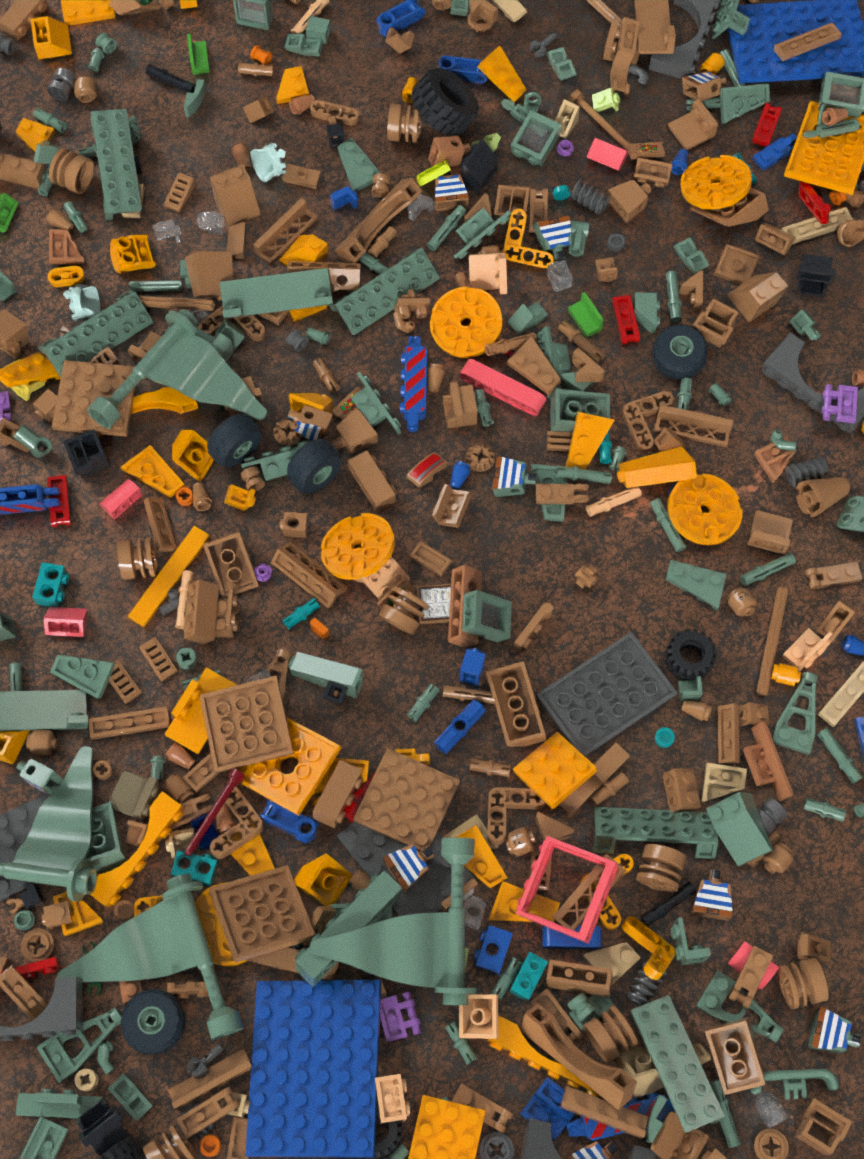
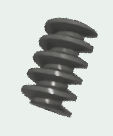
M579 179L574 186L571 196L572 200H577L579 204L583 203L584 207H589V210H595L596 214H600L606 209L612 196L605 199V192L599 195L600 189L593 192V185L588 189V182L582 185V179Z
M820 457L818 460L812 459L811 462L808 460L804 463L799 462L797 465L785 466V474L792 488H796V482L817 479V477L824 479V475L828 474V466L825 459Z
M639 970L637 973L640 978H634L633 982L635 985H630L629 989L631 992H626L625 994L626 998L636 1007L649 1003L650 1001L647 997H655L651 990H659L655 983H663L661 978L658 980L649 978L643 970Z

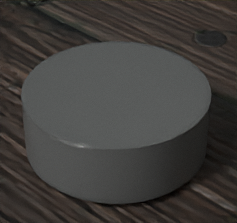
M618 233L610 235L607 242L608 248L613 252L623 250L625 247L624 236Z

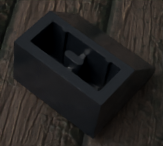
M483 139L478 144L473 145L470 155L466 156L462 161L461 176L464 185L480 194L498 169V157Z

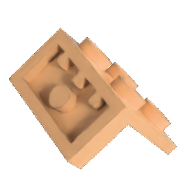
M505 253L469 255V279L472 288L482 290L499 289L500 294H507Z
M391 556L387 563L376 573L355 580L364 583L380 600L402 576L408 581L410 577Z
M808 628L782 657L792 666L798 667L799 672L804 667L808 669L815 659L828 648V645L832 642L830 637L833 633L829 632L821 639Z
M401 1074L375 1078L381 1123L399 1120L401 1122L406 1121L407 1116L410 1114L409 1101H404V1094L407 1092L406 1080L401 1079Z

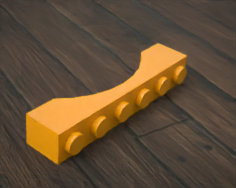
M163 387L154 392H144L139 396H135L131 414L148 409H166L181 414L198 409L196 400L171 387Z
M162 791L150 806L148 829L137 851L121 866L109 872L99 874L96 887L90 895L106 907L116 905L121 898V892L124 888L127 889L134 881L133 876L136 872H140L145 867L146 859L159 848L158 843L161 839H165L172 830L170 827L173 823L178 822L182 818L185 807Z
M498 1015L499 1039H487L490 1042V1047L498 1051L504 1049L509 1052L510 1057L518 1061L522 1058L528 1061V1066L539 1070L540 1067L547 1070V1075L556 1080H559L560 1077L567 1080L566 1084L578 1090L581 1087L587 1090V1094L603 1098L562 1064L551 1061L539 1054L526 1041L517 1024Z

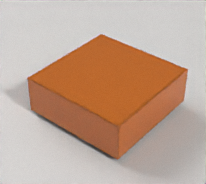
M315 617L310 621L311 630L323 640L330 636L329 629Z

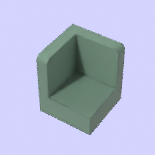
M310 16L306 27L307 38H322L323 44H327L331 32L330 20Z
M0 271V301L4 303L17 291L14 284Z
M226 318L215 332L216 337L218 334L228 337L232 342L233 350L238 347L245 337L244 331Z
M696 676L695 680L678 682L680 702H684V700L699 701L703 695L701 676Z

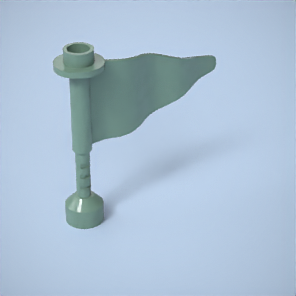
M181 309L179 312L169 311L166 314L165 319L170 328L133 368L129 377L111 397H97L87 408L88 414L95 422L106 429H111L121 417L119 404L140 380L148 377L156 383L169 386L199 402L224 405L258 420H262L267 416L265 407L257 401L243 380L229 367L217 350L208 341L197 336L198 333L195 328L198 325L197 319L185 309Z
M85 746L79 750L61 785L43 802L38 810L31 831L18 849L13 863H0V876L12 880L67 887L68 898L76 902L81 901L85 894L90 895L93 893L97 883V873L94 869H90L88 862L85 860L92 842V805L94 794L92 775L94 750Z
M441 838V856L451 864V907L449 912L418 913L394 917L343 934L316 939L310 944L311 953L354 966L388 980L415 986L433 987L434 993H443V1005H468V994H476L477 988L464 987V865L475 856V839Z
M190 873L169 879L166 882L169 890L162 894V902L118 926L93 950L58 972L57 978L79 977L83 979V983L135 981L167 977L197 966L202 972L214 1010L206 1022L211 1040L222 1038L244 1029L239 1011L225 1005L213 968V957L192 895L200 891L203 885L201 881L193 882Z

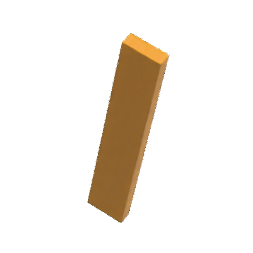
M193 526L129 613L128 618L145 628L167 598L168 591L175 587L182 577V572L189 568L204 547L203 543L208 542L210 539L209 534Z

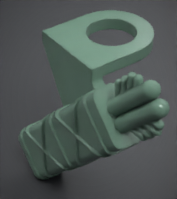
M530 92L524 96V106L520 104L515 106V103L509 99H504L501 101V104H503L504 109L511 110L510 114L515 119L523 123L530 110L538 112L541 107L542 98L539 93ZM532 96L537 97V99L533 101L529 100L528 98ZM531 124L528 127L539 137H544L548 133Z
M823 103L819 111L816 130L806 131L803 133V136L805 138L817 136L825 138L859 130L860 123L856 119L840 121L833 126L825 125L822 121V113L827 109V104Z

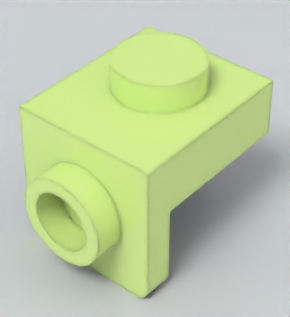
M611 88L592 95L593 108L596 112L613 107L615 111L619 110L620 97Z
M498 133L486 135L483 140L494 152L498 147L501 137ZM479 141L472 142L471 146L473 147L474 144H478Z

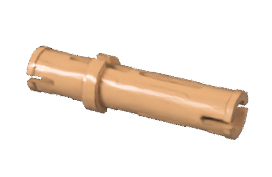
M316 0L314 4H311L309 10L291 29V33L302 34L307 27L310 16L318 17L321 14V10L329 3V0Z
M632 487L613 496L603 497L600 501L587 505L586 511L590 517L603 511L608 512L615 506L641 497V490L639 487Z
M192 571L182 572L181 587L178 589L180 597L175 625L178 629H183L186 620L187 588L193 582L195 574Z

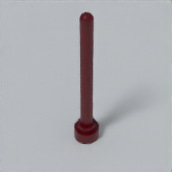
M235 768L231 769L228 774L229 782L185 849L186 856L193 854L234 787L238 786L246 778L245 774Z

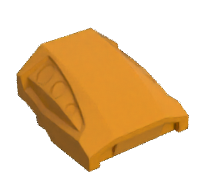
M148 235L121 236L118 239L111 240L110 256L114 270L117 273L155 267L156 263L153 262L148 244Z

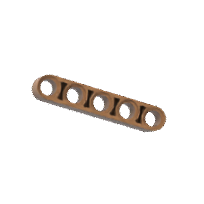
M286 947L247 959L246 961L299 974L295 970V961L297 960L295 956L300 950ZM339 961L321 980H335Z

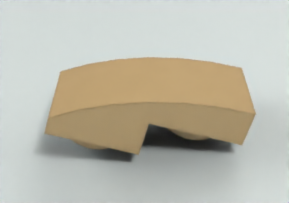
M492 0L493 5L501 9L505 17L513 22H516L527 13V10L518 0Z

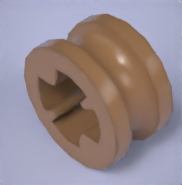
M101 760L95 763L93 773L98 779L106 780L112 775V767L107 761ZM101 766H105L107 772H104L103 775L98 771L99 768L102 769Z

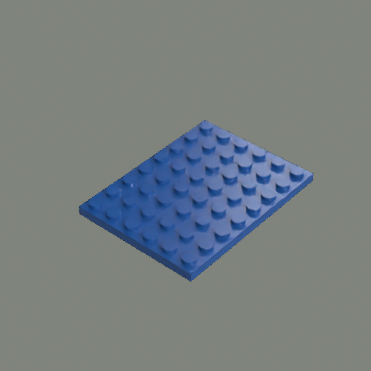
M814 0L738 5L737 11L750 18L747 32L741 35L730 27L727 28L739 84L823 79L826 71L854 77L864 76V25L857 0ZM833 23L842 33L841 38L785 61H782L774 52V45Z
M320 980L314 987L307 981H257L246 1157L375 1158L377 1117L375 1078L378 1077L381 980Z

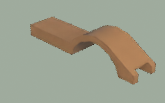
M624 17L621 20L617 52L611 67L610 81L613 91H622L628 95L630 84L627 82V75L630 63L635 55L640 22Z
M615 742L594 764L597 767V772L556 806V808L558 809L561 806L568 813L566 818L569 820L582 804L630 758V755Z

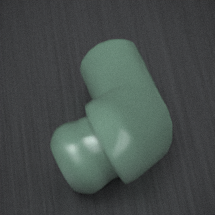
M110 1041L102 1042L98 1047L97 1062L106 1075L116 1069L109 1060V1053L114 1049Z

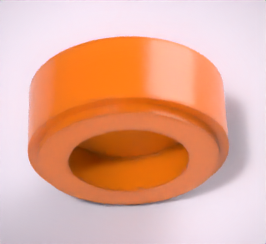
M213 1134L203 1136L199 1142L200 1152L207 1157L217 1155L221 1150L220 1139Z

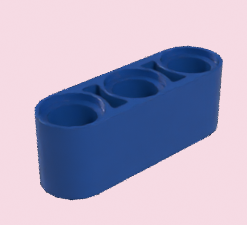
M542 926V948L602 949V927L595 926L590 942L587 944ZM579 926L575 931L580 932L581 926Z

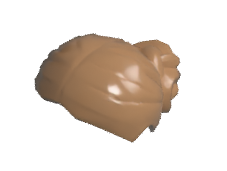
M847 220L839 226L837 236L843 246L852 247L863 240L864 220Z

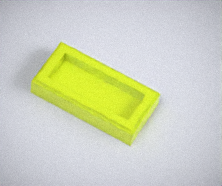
M445 159L418 174V185L421 187L450 171L449 161Z

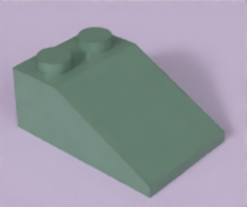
M555 389L550 398L551 431L573 432L577 412L610 418V394Z
M738 792L706 808L715 831L737 866H741L773 851L751 793Z
M111 802L92 808V842L85 860L88 862L90 869H94L97 874L121 866L127 861L125 846Z

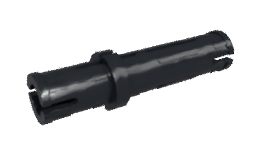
M151 64L146 68V74L158 79L159 82L168 83L189 93H194L196 84L173 75L166 69H160Z
M688 881L677 892H673L661 902H656L654 907L640 916L642 922L649 927L659 918L667 916L670 910L697 892L695 886Z

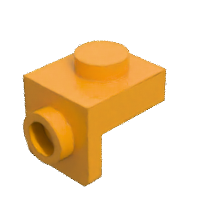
M231 484L228 487L224 503L245 511L255 503V490L247 491Z

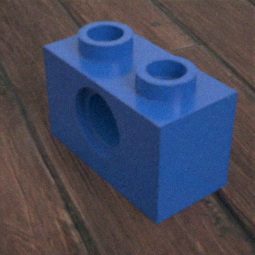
M476 648L466 649L460 669L459 682L475 687L479 686L485 666L486 654Z
M489 925L488 930L483 929L480 938L483 945L481 950H476L473 961L477 962L475 968L499 976L513 933ZM495 945L498 952L495 955H490L486 951L487 946Z

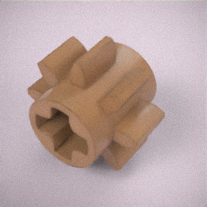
M583 565L575 574V577L578 578L576 584L582 589L586 586L591 588L599 578L596 575L598 570L592 565L589 567Z

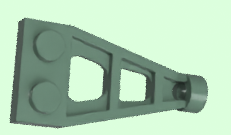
M803 672L800 684L775 725L772 735L775 745L807 755L811 753L815 738V689L818 680L816 674ZM800 695L809 699L808 710L795 707ZM796 713L805 717V730L801 731L788 726V721L792 714Z
M719 970L716 971L696 1005L697 1008L712 1018L725 1023L743 1019L747 1008L742 1006L740 1013L734 1015L722 1009V1004L726 997L731 994L736 981ZM741 988L739 993L746 996L747 993ZM752 1000L748 1009H752L760 1016L758 1025H751L753 1032L765 1036L776 1043L784 1028L776 1024ZM769 1027H773L771 1033L768 1032Z
M116 1007L105 1014L83 1022V1031H76V1035L63 1036V1032L56 1033L55 1037H50L36 1047L58 1083H62L76 1073L115 1027L121 1024L122 1014ZM109 1017L112 1018L113 1023L109 1022ZM93 1025H98L101 1029V1034L93 1042H89L84 1035V1031ZM79 1037L84 1043V1048L77 1057L70 1058L63 1047L64 1042L71 1038Z

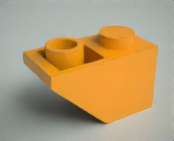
M30 730L0 731V761L14 764Z

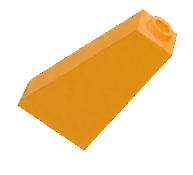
M682 446L618 464L619 471L617 472L619 482H622L626 488L697 478L695 460Z

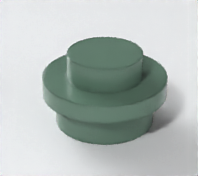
M21 910L15 915L14 924L19 930L27 931L34 926L35 916L29 910Z

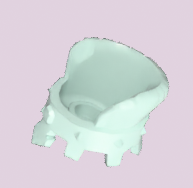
M273 142L265 145L262 149H253L250 153L255 172L262 182L269 181L273 176L286 174V170H282L286 168V165L282 163L281 159L285 157L286 151L282 149L277 151L275 149L277 145Z
M90 286L83 289L82 287H69V290L63 293L66 299H70L69 308L74 313L71 315L74 322L78 320L83 321V319L87 318L90 319L100 312V301L96 287Z

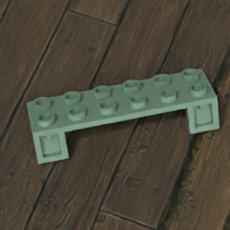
M720 0V9L716 13L715 17L717 19L712 27V39L718 37L728 27L741 35L747 32L750 18L737 11L739 0Z
M127 110L91 111L90 121L96 143L104 196L105 220H113V214L141 212L142 206Z
M423 248L413 250L401 258L400 262L351 294L341 297L333 305H329L333 312H339L352 335H356L392 311L394 305L397 304V299H402V295H407L409 289H413L414 294H418L440 279Z
M327 268L220 282L223 318L333 305Z
M129 290L114 299V304L61 337H53L38 346L41 353L47 355L60 378L64 360L88 362L105 348H114L153 323L135 291Z
M83 690L0 691V731L87 729L86 692Z
M614 807L594 808V853L614 854L616 840L696 844L695 858L715 859L718 835L712 825L708 812H672L671 810Z
M667 995L632 1009L631 1014L684 1132L687 1133L706 1124L717 1123L725 1116L670 996Z

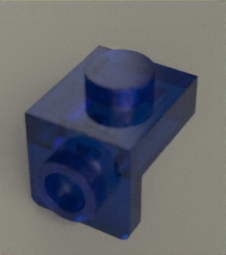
M208 813L190 821L195 834ZM213 822L199 843L201 850L210 847L211 842L219 837Z

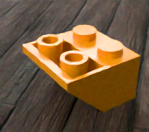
M48 16L30 19L33 42L38 59L72 54L67 24Z

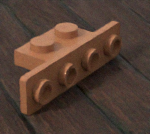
M761 721L751 728L757 745L747 746L743 749L756 786L772 784L778 801H784L793 796V791L765 721Z

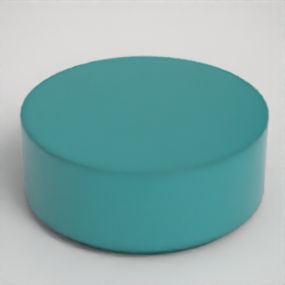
M566 185L557 186L552 192L554 199L557 201L565 200L571 195L570 188Z
M662 727L657 730L654 739L659 747L668 748L673 744L675 734L670 728Z

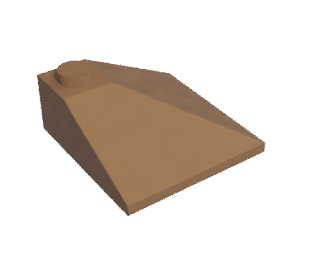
M750 188L746 196L731 207L720 209H700L694 205L690 207L692 211L727 227L756 221L769 211L765 193Z

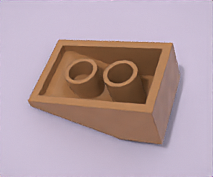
M240 530L203 543L222 598L228 597L229 589H233L234 594H238L259 586Z
M749 1017L706 1029L705 1033L724 1095L766 1085Z

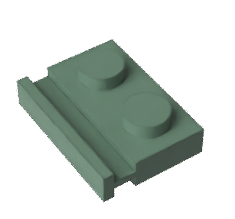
M40 1116L20 1158L56 1159L69 1129Z

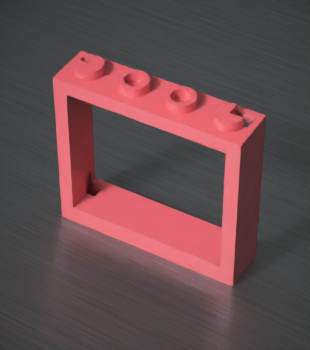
M547 836L546 840L539 847L540 855L538 860L535 859L532 864V875L524 884L523 889L525 892L523 897L519 898L517 902L516 914L589 944L619 865L612 860ZM554 848L605 867L580 932L529 913Z

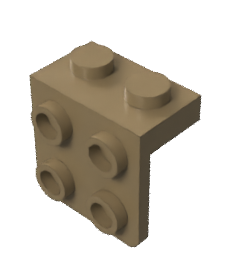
M124 771L109 802L112 803L115 811L144 822L146 816L148 817L150 814V806L154 798L160 792V784L155 778L149 777L145 779Z

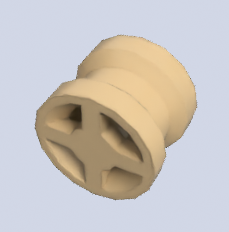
M82 1069L75 1076V1085L82 1091L91 1092L98 1086L99 1077L90 1069Z

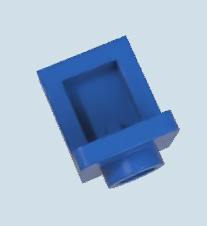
M349 186L336 190L330 195L331 206L334 210L349 202L354 209L358 208V195Z

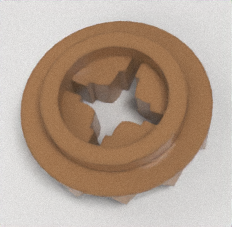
M470 14L468 15V25H470L471 30L475 29L476 32H485L494 26V23L483 19L480 15L471 23Z
M284 418L280 422H276V426L273 428L274 438L278 443L285 446L298 443L302 436L294 431L296 423ZM290 426L293 432H289L286 437V433L283 430H287V427Z
M477 443L469 447L466 453V463L471 466L472 470L483 472L489 470L494 465L495 453L491 447L485 444L478 445ZM483 452V457L485 458H482L480 463H478L477 456Z
M33 929L27 932L21 941V952L31 962L49 958L54 950V939L44 929ZM38 940H41L40 943L43 946H45V948H39L38 951L35 952L36 948L30 945V943L34 944L37 943Z
M765 1129L760 1131L755 1137L753 1147L759 1159L786 1158L789 1145L786 1137L780 1131ZM770 1139L772 1144L780 1146V1148L773 1149L772 1157L769 1149L762 1147L769 1144Z

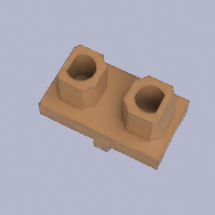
M409 289L407 295H402V299H397V304L394 305V311H398L400 319L410 318V311L416 312V318H425L430 299L420 298V294H414V290Z

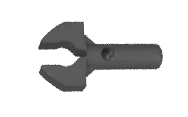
M551 33L541 42L533 40L530 44V53L535 49H539L535 52V57H543L547 51L545 47L557 38L556 34Z
M218 1044L203 1058L197 1059L194 1056L190 1059L187 1065L189 1074L192 1073L194 1078L204 1077L209 1072L207 1065L223 1052V1047Z

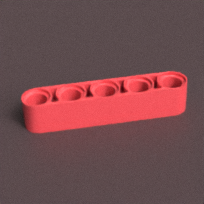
M468 359L459 374L463 381L478 389H483L486 393L533 416L539 414L547 400L540 392L473 359Z

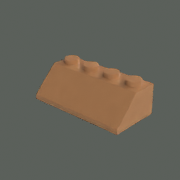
M524 661L487 671L486 675L507 747L529 746L546 741V734Z

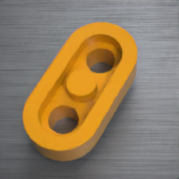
M79 266L54 268L48 273L49 283L53 287L78 285L85 279L83 269Z

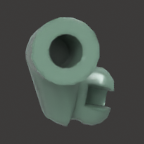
M780 430L773 431L771 441L778 449L795 451L796 442L785 441Z

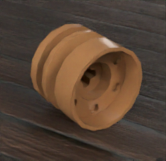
M390 104L387 127L388 141L399 142L401 134H405V141L407 143L409 142L410 135H412L413 143L418 142L419 135L421 134L422 117L419 116L417 110L412 113V105H409L407 112L404 113L402 104Z
M61 148L57 151L49 168V179L52 183L66 187L77 194H82L86 191L94 174V162L92 159L83 155H77L66 148Z
M152 537L146 538L145 546L142 538H138L137 547L135 548L131 539L118 541V562L123 580L136 579L137 570L141 571L143 578L147 577V569H149L151 577L157 576L158 557Z
M394 586L392 591L399 597L396 598L389 595L388 598L394 603L393 607L384 604L378 616L402 631L414 635L420 625L413 619L414 616L424 618L425 615L418 609L421 608L428 611L430 606L416 594Z
M646 844L641 859L648 864L639 866L640 872L637 874L636 880L655 890L677 892L679 888L677 882H680L681 876L675 872L683 871L686 855L666 846Z
M815 957L801 960L799 962V969L795 963H790L788 966H779L780 988L789 1008L793 1010L799 1008V1005L801 1007L807 1006V998L812 1004L828 1000L826 978L820 963Z
M614 1005L608 1008L609 1014L605 1011L601 1013L604 1021L603 1024L594 1017L583 1025L591 1044L607 1064L619 1057L617 1045L626 1052L629 1050L627 1042L632 1047L638 1044L631 1024Z
M175 1125L169 1127L173 1138H170L165 1131L162 1133L165 1142L163 1145L156 1139H153L142 1147L147 1159H197L194 1147L184 1133L178 1130Z

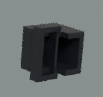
M804 254L796 272V293L824 297L828 284H832L836 275V269L832 268L833 258Z
M95 429L63 441L76 476L81 475V477L110 467Z
M105 1097L76 1119L77 1125L82 1130L79 1134L81 1142L86 1148L91 1145L99 1156L128 1134L120 1112L115 1106L112 1107Z

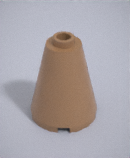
M843 477L804 480L798 483L796 490L799 489V495L796 496V500L804 514H810V517H815L848 495L850 484Z

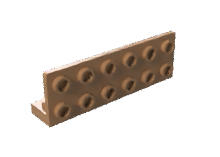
M634 0L636 21L640 22L637 37L639 54H673L676 36L675 27L671 26L668 0Z

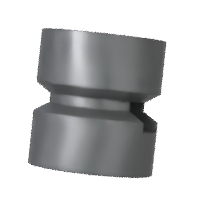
M57 68L47 87L48 94L56 100L67 101L77 77L66 68Z
M770 797L761 805V809H757L767 835L776 828L775 824H780L788 817L783 806Z

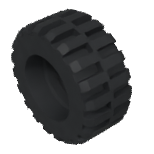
M433 68L428 70L412 90V103H414L415 110L419 112V116L427 124L431 125L434 130H438L443 135L458 136L462 134L476 119L479 112L478 101L474 97L473 91L469 89V86L460 77L455 76L454 73L448 72L446 69Z

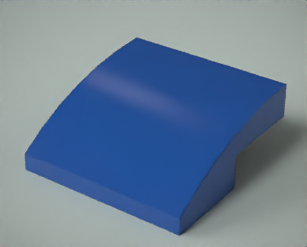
M547 1077L520 1115L527 1121L532 1118L551 1123V1137L554 1142L575 1113L559 1108L565 1090Z

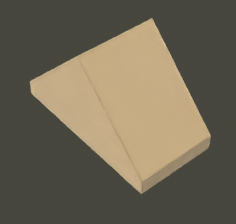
M566 99L563 100L555 122L561 124L562 132L560 137L567 139L578 122L580 106Z

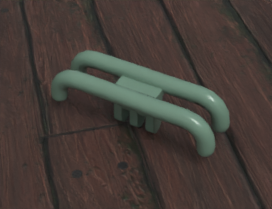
M827 1069L763 1072L765 1081L782 1080L785 1100L790 1099V1090H792L793 1099H798V1090L801 1092V1098L807 1099L805 1079H822L826 1083L827 1090L831 1092L839 1088L837 1077ZM762 1086L751 1088V1093L754 1095L761 1093Z

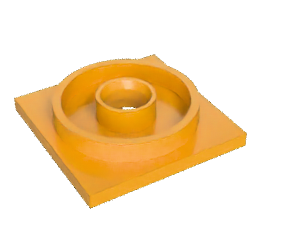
M287 717L294 754L240 767L238 770L246 775V778L240 784L299 816L342 747ZM289 757L296 758L298 764L294 771L290 774L282 773V762Z

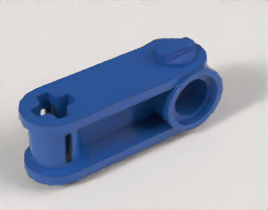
M406 0L377 17L376 24L379 26V33L387 37L390 28L398 32L420 20L426 11L418 5L417 0Z
M444 55L439 59L438 68L454 73L463 82L482 84L487 81V76L478 68L479 63L483 60Z
M269 799L266 801L267 806L263 813L259 815L262 821L295 836L296 840L305 844L307 842L310 843L317 836L318 820L313 819L309 815L300 814L297 816ZM306 825L312 827L309 833L301 832L302 828Z

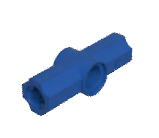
M473 699L458 716L453 718L452 723L434 741V744L441 752L447 755L460 739L468 734V731L483 716L486 709ZM462 723L465 729L457 730L455 725Z

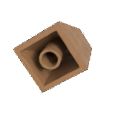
M243 164L210 177L215 203L228 228L261 215L250 177Z
M197 251L186 256L185 262L194 298L204 300L217 298V301H222L220 282L233 280L232 252Z
M777 272L754 275L728 293L727 296L745 319L751 322L777 304L788 285Z

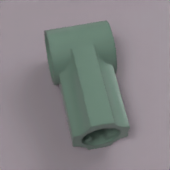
M572 221L569 253L572 256L579 257L584 255L585 241L589 230V223Z
M22 424L13 436L37 458L44 457L52 449L49 439L39 436L25 424ZM38 444L43 445L45 451L39 450Z

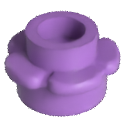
M562 140L557 145V152L560 155L570 156L571 152L574 151L572 142L569 140Z
M261 563L258 564V567L254 568L253 571L258 581L265 582L271 578L272 568L269 565Z

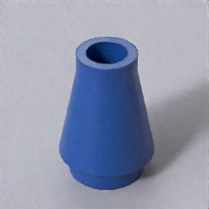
M680 149L671 163V171L676 175H682L688 169L689 153L685 149Z
M460 461L453 465L450 483L452 489H461V486L471 472L470 465Z
M847 634L843 639L841 649H844L846 653L864 656V642L854 635L850 636Z

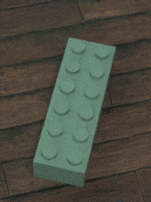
M385 871L380 875L376 873L369 881L371 884L366 889L362 888L357 892L355 901L352 904L348 902L340 910L341 915L337 919L332 918L325 926L327 929L322 934L317 933L310 942L376 923L400 898L402 887ZM310 947L307 950L303 948L295 956L297 959L295 961V970L314 987L338 961L314 955L311 953Z

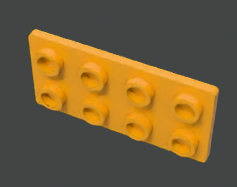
M205 668L198 681L191 680L171 712L174 719L165 732V736L199 754L208 740L199 695L236 686L237 684Z

